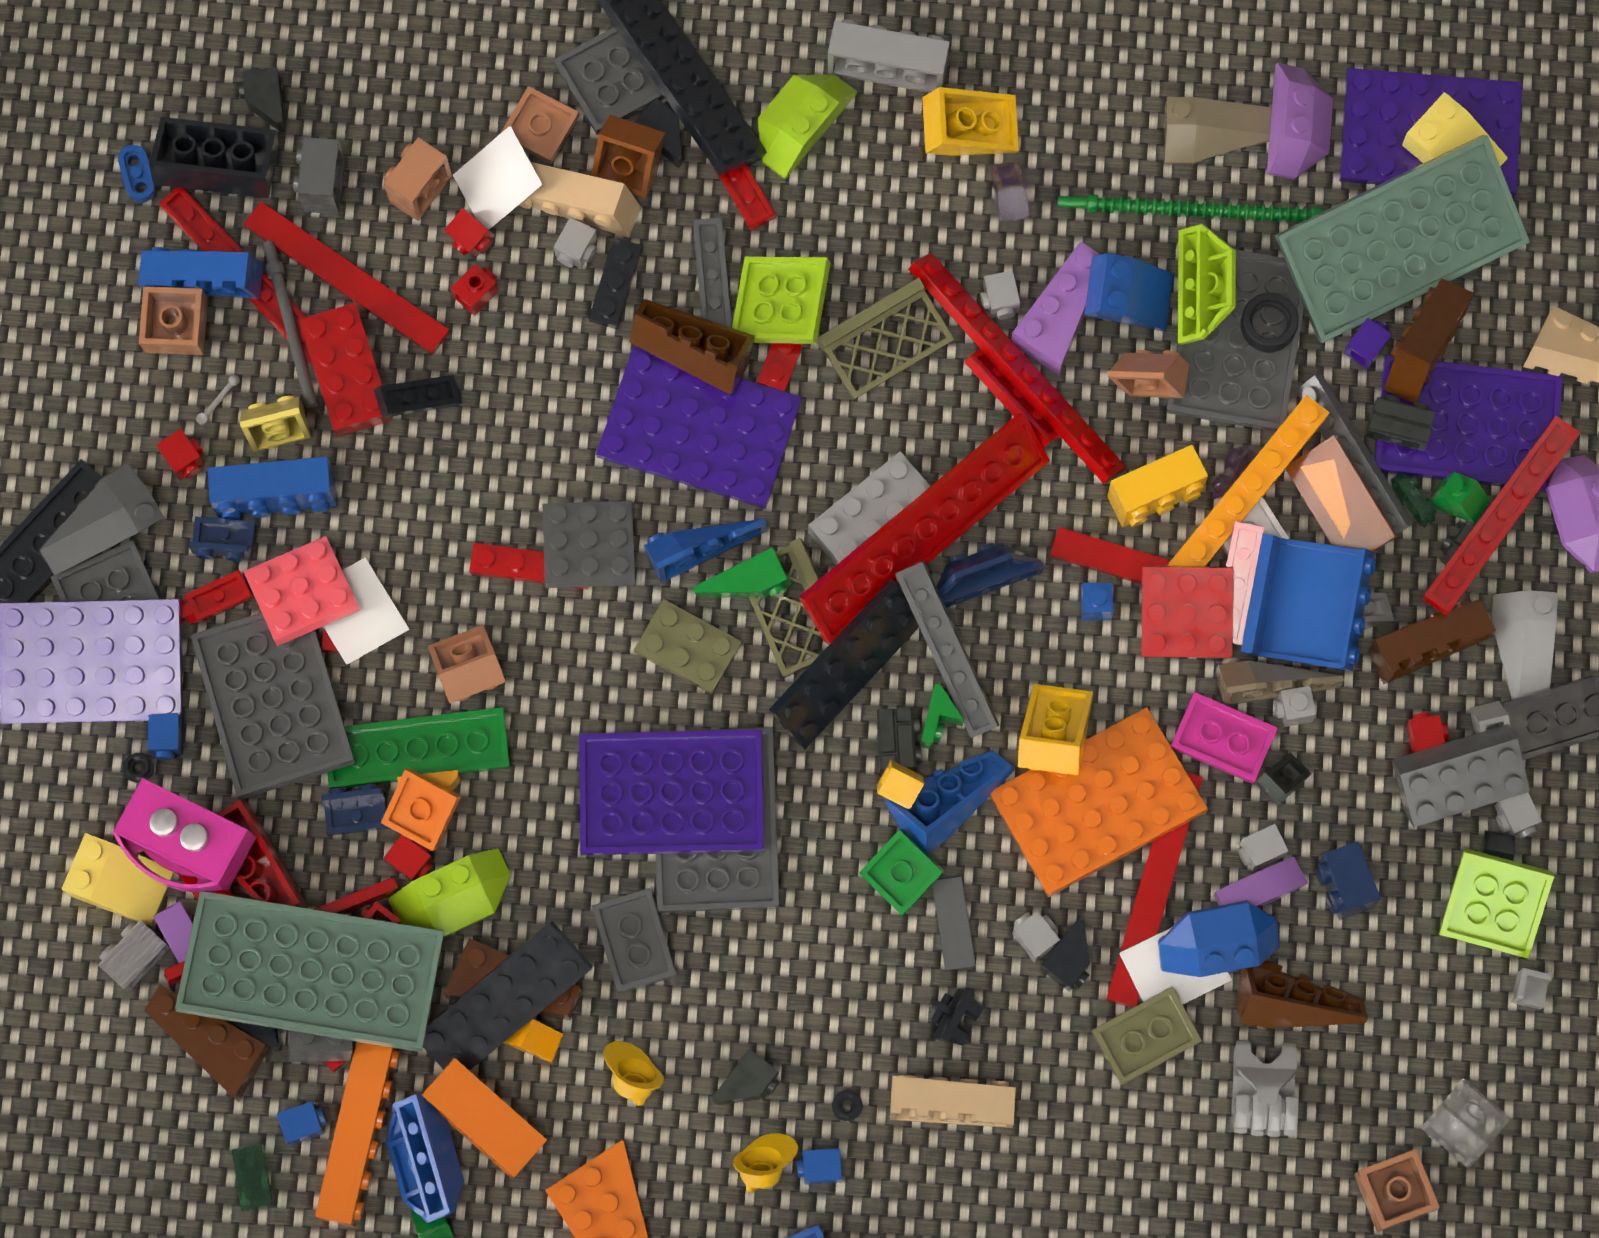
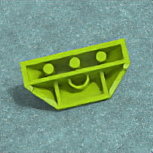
M835 74L793 75L757 118L760 142L767 152L762 158V163L786 180L856 96L857 91Z
M1203 224L1178 230V344L1183 345L1205 339L1236 307V250Z
M499 848L468 855L413 880L388 898L394 915L401 920V924L444 931V937L494 915L509 883L511 874Z

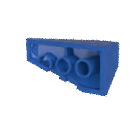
M765 519L675 531L666 535L658 533L647 540L648 543L644 545V550L660 583H663L767 532V523Z
M994 750L961 761L959 766L944 772L942 769L932 772V776L924 779V785L910 809L887 798H884V802L899 828L903 829L929 854L945 842L990 796V793L1011 775L1014 767Z

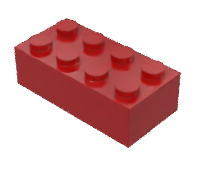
M356 302L299 319L301 331L335 437L338 438L393 421L392 417L382 418L374 389L382 386Z

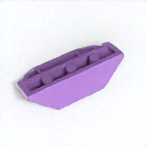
M1282 63L1275 64L1267 174L1294 180L1329 154L1333 98L1305 69Z
M1585 455L1563 458L1553 470L1545 489L1562 545L1577 560L1586 565L1585 568L1590 573L1599 572V466Z

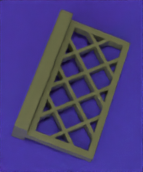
M920 278L915 279L818 337L817 344L819 348L826 354L853 400L954 341L952 334L925 292V287ZM919 299H922L927 308L925 320L909 316L911 304ZM906 308L905 314L898 313L899 311ZM930 314L935 322L929 321ZM893 316L904 319L900 334L884 331L887 318ZM907 320L924 324L920 340L904 336ZM881 323L880 329L872 328ZM927 325L939 328L945 339L936 344L924 341ZM869 331L879 334L875 349L858 345L862 333ZM882 335L899 339L895 354L879 351ZM856 337L855 344L848 343ZM902 340L919 344L916 356L911 359L899 356ZM923 345L929 347L928 349L921 352ZM840 346L852 348L853 353L850 364L838 362L832 351ZM857 350L874 354L870 369L854 366ZM877 355L894 359L891 371L887 373L874 371ZM897 360L904 362L903 364L896 367ZM842 367L849 369L847 375L842 369ZM852 370L869 374L866 386L857 391L850 382ZM872 375L879 376V378L871 382Z
M801 538L789 542V546L777 552L780 558L789 554L793 563L788 574L791 581L801 584L804 591H806L820 577L806 544ZM795 570L799 579L793 577ZM786 591L784 594L775 597L778 598V602L773 614H769L761 610L760 603L762 598H749L782 676L786 678L808 668L820 655L808 651L814 635L822 636L816 631L817 628L814 623L811 629L797 624L801 611L804 608L801 601L798 602L785 597ZM783 601L798 606L792 622L777 617ZM764 616L771 618L769 624H767ZM776 620L790 625L784 641L773 638L771 633ZM795 628L809 632L804 649L789 644ZM776 643L782 645V648H781L780 652H779V649H778ZM787 647L802 652L798 664L786 668L783 661ZM806 655L813 656V657H811V658L805 660Z

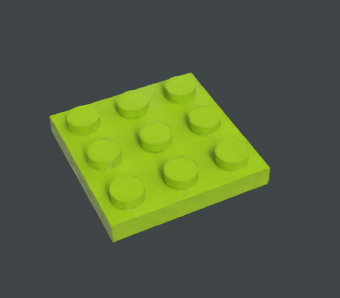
M745 256L732 328L754 335V343L817 344L831 262L825 257Z
M1464 848L1439 929V935L1529 959L1552 886L1554 872Z

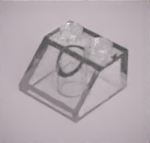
M1462 1077L1421 1128L1432 1140L1438 1142L1450 1152L1455 1160L1461 1162L1469 1169L1491 1145L1510 1117Z

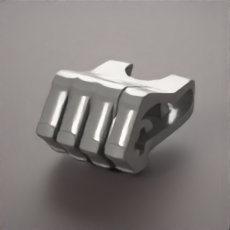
M1249 1040L1236 1041L1233 1056L1231 1123L1235 1133H1247V1128H1249L1250 1134L1254 1136H1263L1264 1129H1266L1267 1136L1271 1137L1280 1136V1130L1287 1136L1297 1135L1299 1098H1294L1295 1073L1297 1070V1048L1295 1043L1283 1042L1279 1056L1272 1063L1265 1064L1251 1052V1042Z

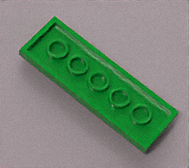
M504 708L344 726L355 764L327 772L329 789L331 790L335 788L359 787L367 784L376 785L398 782L397 777H401L407 768L420 774L458 770L459 774L509 769L510 760Z

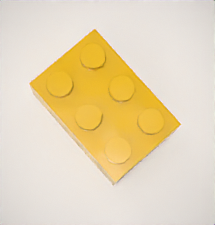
M1190 445L1111 480L1107 497L1122 528L1127 525L1136 527L1148 520L1147 517L1156 512L1158 515H1163L1175 508L1174 504L1183 500L1185 503H1190L1201 497V492L1204 490L1208 475L1193 445Z

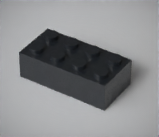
M161 117L149 164L153 185L269 198L279 155L277 131Z

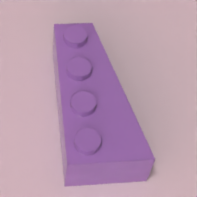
M1081 241L1012 332L1011 341L1021 351L1058 376L1085 313L1092 257L1100 255Z

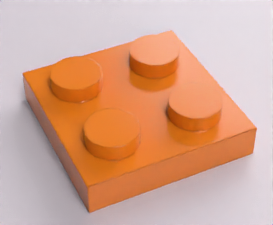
M407 768L403 772L381 823L434 851L441 842L461 796L422 774Z

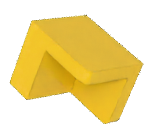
M890 760L877 784V793L910 809L924 785V779L920 774Z

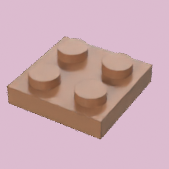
M528 86L501 133L511 126L524 151L552 164L580 115L578 111Z

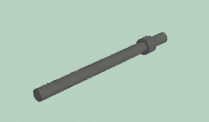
M267 241L262 244L267 261L265 266L269 279H272L306 407L312 408L317 406L318 403L285 286L283 263L278 260L274 242Z

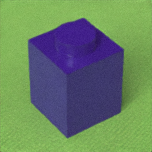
M1367 318L1348 343L1344 354L1369 370L1389 343L1392 334L1388 332L1389 329L1378 320L1372 321Z

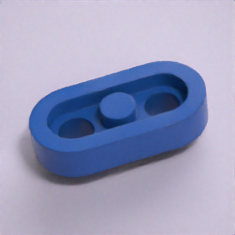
M138 145L126 146L120 151L118 156L125 189L133 201L138 203L147 202L156 193V185H153L149 158L142 147ZM133 159L139 160V163L136 166L130 165V162ZM144 185L147 187L144 192H137L139 186Z

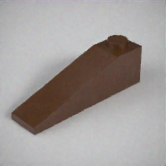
M1264 961L1259 966L1241 969L1236 1000L1240 1023L1252 1027L1287 1028L1366 1023L1368 1020L1364 999L1330 985L1324 988L1316 986L1308 981L1310 977L1301 973L1298 978L1281 971L1283 966L1274 962Z

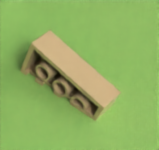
M530 162L542 186L518 206L526 209L532 207L567 219L571 217L586 225L630 238L641 206L625 183Z

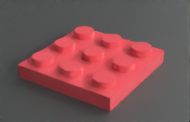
M326 536L243 571L276 646L360 611Z

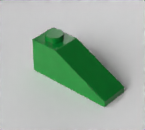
M772 547L692 587V589L700 598H766L768 596L775 598L784 594L787 591L786 587L792 585V582L778 552Z

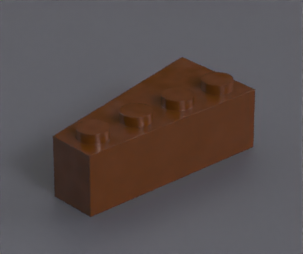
M644 299L634 315L629 342L732 395L749 365L755 336Z
M1471 599L1463 600L1454 606L1455 609H1452L1447 616L1438 611L1428 616L1426 620L1418 623L1413 622L1402 627L1400 630L1383 635L1372 641L1373 644L1368 654L1383 685L1492 638L1496 629L1481 599L1473 602Z
M469 938L443 995L448 1000L456 1001L509 956ZM573 984L537 1015L571 1020L583 994L581 987Z

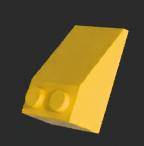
M938 87L922 97L925 152L927 154L959 156L1017 153L1019 151L1016 95Z
M1040 684L1033 685L1019 738L1018 767L1060 774H1079L1092 706L1093 691Z

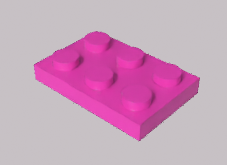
M1194 692L1173 739L1171 748L1254 784L1278 728Z

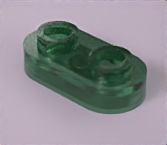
M1403 472L1391 478L1394 491L1417 523L1423 528L1435 521L1434 514L1437 513L1436 508L1428 498L1424 499L1418 491L1419 485L1411 474L1406 475Z

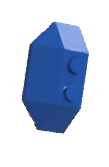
M1247 900L1187 912L1169 930L1166 936L1163 935L1158 940L1160 969L1163 972L1194 977H1205L1259 966L1280 948L1277 919Z
M420 1094L412 1095L392 1105L391 1112H393L389 1123L386 1144L403 1202L414 1212L422 1216V1219L427 1223L454 1213L464 1178L447 1121Z

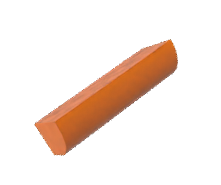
M456 1058L450 1062L421 1095L450 1125L511 1179L521 1171L547 1141L546 1138Z

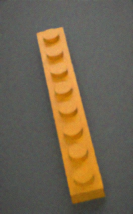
M1305 395L1167 566H1207L1231 537L1234 522L1242 523L1326 420L1330 412L1308 395Z

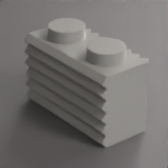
M141 920L137 924L134 922L130 923L121 933L123 939L115 947L113 945L108 946L99 957L102 961L98 966L127 993L170 950V947Z

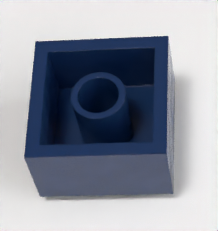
M1354 842L1322 855L1317 863L1318 868L1315 869V874L1320 886H1326L1329 897H1326V901L1331 914H1337L1340 921L1373 909L1381 897L1359 842Z

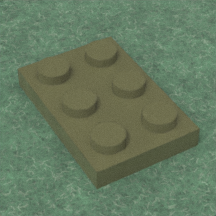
M663 599L634 648V653L713 695L741 647L742 641Z
M1173 987L1164 990L1091 1030L1120 1085L1202 1041Z

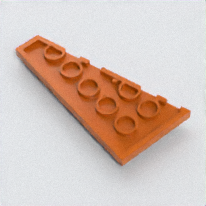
M624 1140L616 1143L545 1190L575 1238H648Z

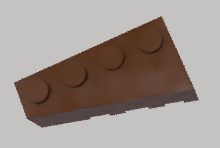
M1442 278L1436 288H1429L1423 301L1425 306L1421 304L1418 306L1412 319L1415 321L1414 324L1408 322L1401 337L1404 340H1397L1390 356L1395 359L1384 387L1385 391L1411 403L1418 402L1423 386L1428 384L1437 362H1440L1449 341L1451 342L1465 317L1474 294L1473 292Z
M160 984L144 1011L239 1102L270 1048L222 1019L176 1012L175 1006L178 994Z

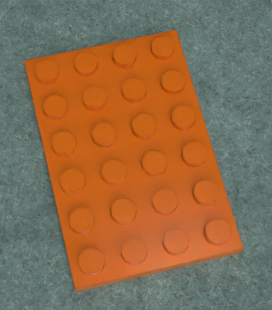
M1147 707L1086 739L1078 775L1030 769L995 788L990 793L991 800L1048 898L1199 817L1208 810Z

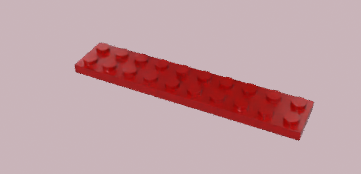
M1018 413L798 596L826 643L830 644L890 579L899 583L895 575L897 572L922 561H925L927 565L1050 461L1026 415Z

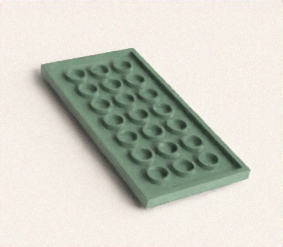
M1484 134L1275 235L1314 332L1321 343L1363 324L1367 318L1373 319L1427 293L1430 287L1436 288L1441 278L1447 281L1454 280L1530 243L1489 137Z
M200 891L175 1010L181 1013L422 1052L444 931Z

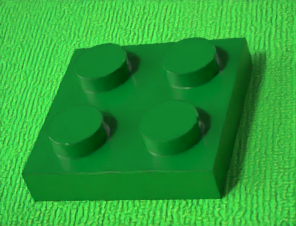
M899 829L859 874L901 915H905L945 870L903 829Z

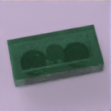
M258 1144L232 1149L241 1211L273 1206L264 1145Z

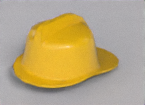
M614 1041L607 1044L603 1050V1058L614 1073V1089L622 1097L631 1099L636 1105L640 1106L644 1104L646 1098L652 1094L653 1090L663 1085L664 1076L649 1057L637 1046L623 1041Z
M771 1133L754 1140L742 1152L738 1153L733 1159V1166L740 1172V1177L746 1184L747 1191L753 1193L758 1189L775 1186L781 1178L783 1168L797 1155L798 1145L789 1135Z

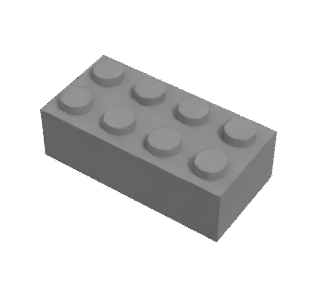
M845 19L841 22L834 20L828 49V74L930 93L938 87L944 86L950 42L935 35L922 37L908 30L895 32L889 31L880 25L868 27L859 25L853 20Z
M900 451L808 525V534L836 566L926 491L930 485Z

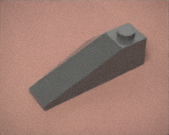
M126 463L102 477L95 484V488L84 500H81L76 506L75 511L65 522L61 523L41 546L39 551L53 575H57L139 533L164 518L149 490L130 465Z

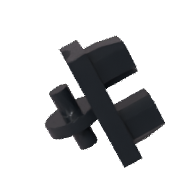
M957 989L953 997L945 993L940 1002L931 999L929 1006L935 1010L931 1021L938 1024L931 1037L941 1042L964 1045L969 1036V1031L959 1025L963 1015L972 1021H976L984 1008L973 998L975 995L968 989H965V991Z

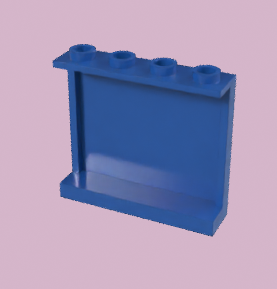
M1262 533L1241 652L1252 656L1353 672V667L1358 663L1360 649L1357 647L1359 635H1362L1365 629L1364 607L1368 605L1371 596V589L1368 587L1369 579L1376 569L1374 552L1366 548H1361L1360 550L1279 538L1275 535Z

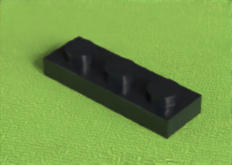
M613 238L589 315V322L618 329L642 252V245Z
M454 375L384 385L374 389L382 418L454 407L462 403Z

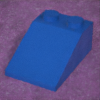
M1104 253L1094 256L1091 260L1084 315L1164 332L1167 326L1173 273L1122 255Z

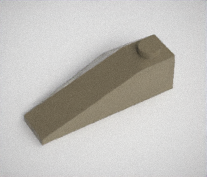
M1167 97L1164 108V164L1194 165L1203 162L1204 159L1218 155L1219 157L1224 156L1234 150L1244 147L1250 148L1269 142L1272 108L1198 97Z
M1240 658L1223 660L1222 665H1218L1216 670L1221 703L1226 706L1277 698L1280 691L1310 686L1312 692L1341 688L1344 682L1343 675L1249 660L1240 662Z

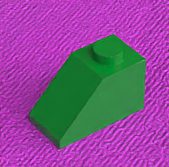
M1453 472L1441 480L1426 503L1430 507L1475 524L1490 502V498L1477 480Z

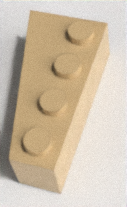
M1553 306L1523 367L1534 369L1537 366L1548 369V374L1560 376L1563 373L1577 377L1578 382L1588 384L1594 381L1599 383V327Z
M912 1075L892 1076L890 1120L1013 1128L1016 1087H1009V1082L991 1081V1085L978 1084V1080L960 1079V1082L948 1081L947 1078L943 1077L923 1079Z

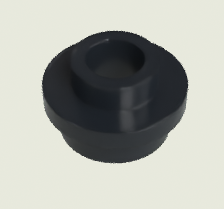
M133 753L123 763V773L131 782L140 783L142 778L148 780L153 773V762L144 753ZM136 764L144 765L141 773L134 772Z
M844 1090L833 1098V1113L842 1121L855 1120L862 1112V1100L854 1091ZM844 1101H850L853 1104V1109L846 1112L841 1108V1104Z

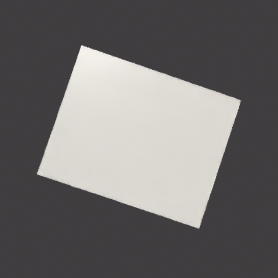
M511 126L505 129L453 174L474 216L488 229H491L542 186Z
M366 558L342 570L360 611L323 626L346 665L410 630Z
M1170 929L1119 953L1143 1002L1173 987L1183 1005L1232 981L1228 972L1205 977L1163 972L1160 969L1158 940L1163 935L1166 936Z

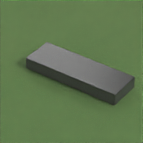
M962 876L936 880L932 885L945 972L976 968Z

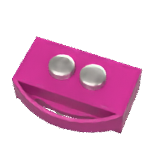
M144 778L141 779L113 831L121 849L136 867L150 878L165 886L187 892L228 891L256 839L249 830ZM144 851L160 866L180 875L196 877L198 882L197 884H181L163 878L145 866L138 858V854Z

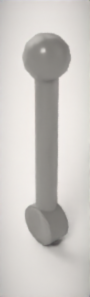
M231 375L228 379L229 383L207 410L197 415L196 421L199 425L204 426L208 424L209 415L230 389L239 384L240 378L237 375Z

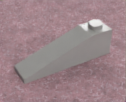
M1525 590L1494 594L1492 596L1491 621L1496 629L1494 635L1499 648V657L1506 673V682L1511 699L1550 688L1557 624L1558 593Z

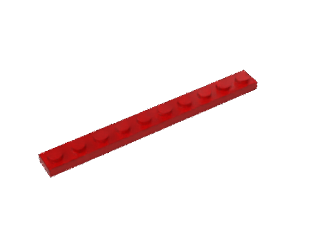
M932 253L914 261L908 270L916 278H920L927 291L1043 416L1048 424L1099 480L1105 484L1121 474L1126 468L1124 463L1061 396L1058 390L1041 374L1038 368L1020 351L1018 346L1009 339L998 324L989 317L961 284L947 271L941 262Z

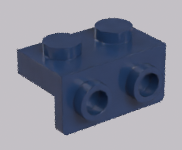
M195 516L193 540L189 542V548L200 559L210 560L214 559V556H225L226 560L233 562H242L244 558L252 559L256 523L255 521Z
M377 785L359 786V790L347 792L346 788H335L329 790V794L321 795L328 836L388 829L387 826L381 823L387 810L385 793L382 788H377Z

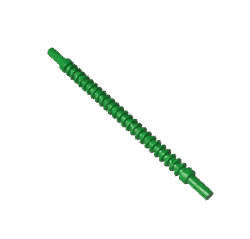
M1089 194L1088 197L1058 196L1057 207L1087 209V212L1096 213L1097 210H1101L1102 213H1105V210H1110L1112 214L1114 210H1117L1119 214L1122 211H1126L1127 214L1134 211L1136 215L1139 212H1143L1144 215H1147V212H1151L1152 216H1155L1156 213H1160V216L1168 213L1169 217L1175 213L1177 217L1185 214L1186 218L1192 214L1194 218L1202 215L1203 219L1209 215L1211 219H1214V216H1218L1220 220L1223 216H1226L1228 220L1231 217H1235L1237 221L1240 217H1243L1244 221H1247L1248 218H1252V221L1260 218L1261 222H1264L1265 219H1269V222L1277 219L1278 223H1281V220H1286V223L1294 220L1295 224L1298 221L1303 222L1324 212L1321 207H1312L1311 210H1308L1304 206L1301 210L1299 206L1291 209L1288 205L1286 209H1283L1282 205L1274 208L1272 204L1269 208H1266L1265 204H1262L1261 207H1257L1255 203L1253 207H1249L1248 203H1245L1244 206H1240V203L1232 206L1231 202L1228 205H1224L1223 202L1215 205L1214 201L1211 204H1207L1206 201L1199 204L1197 200L1194 203H1190V200L1182 203L1181 199L1175 203L1173 199L1165 202V199L1162 198L1158 202L1156 198L1148 201V198L1145 197L1141 201L1139 197H1136V200H1131L1129 196L1127 200H1124L1122 196L1119 199H1115L1113 195L1110 199H1107L1105 195L1102 198H1098L1096 194Z

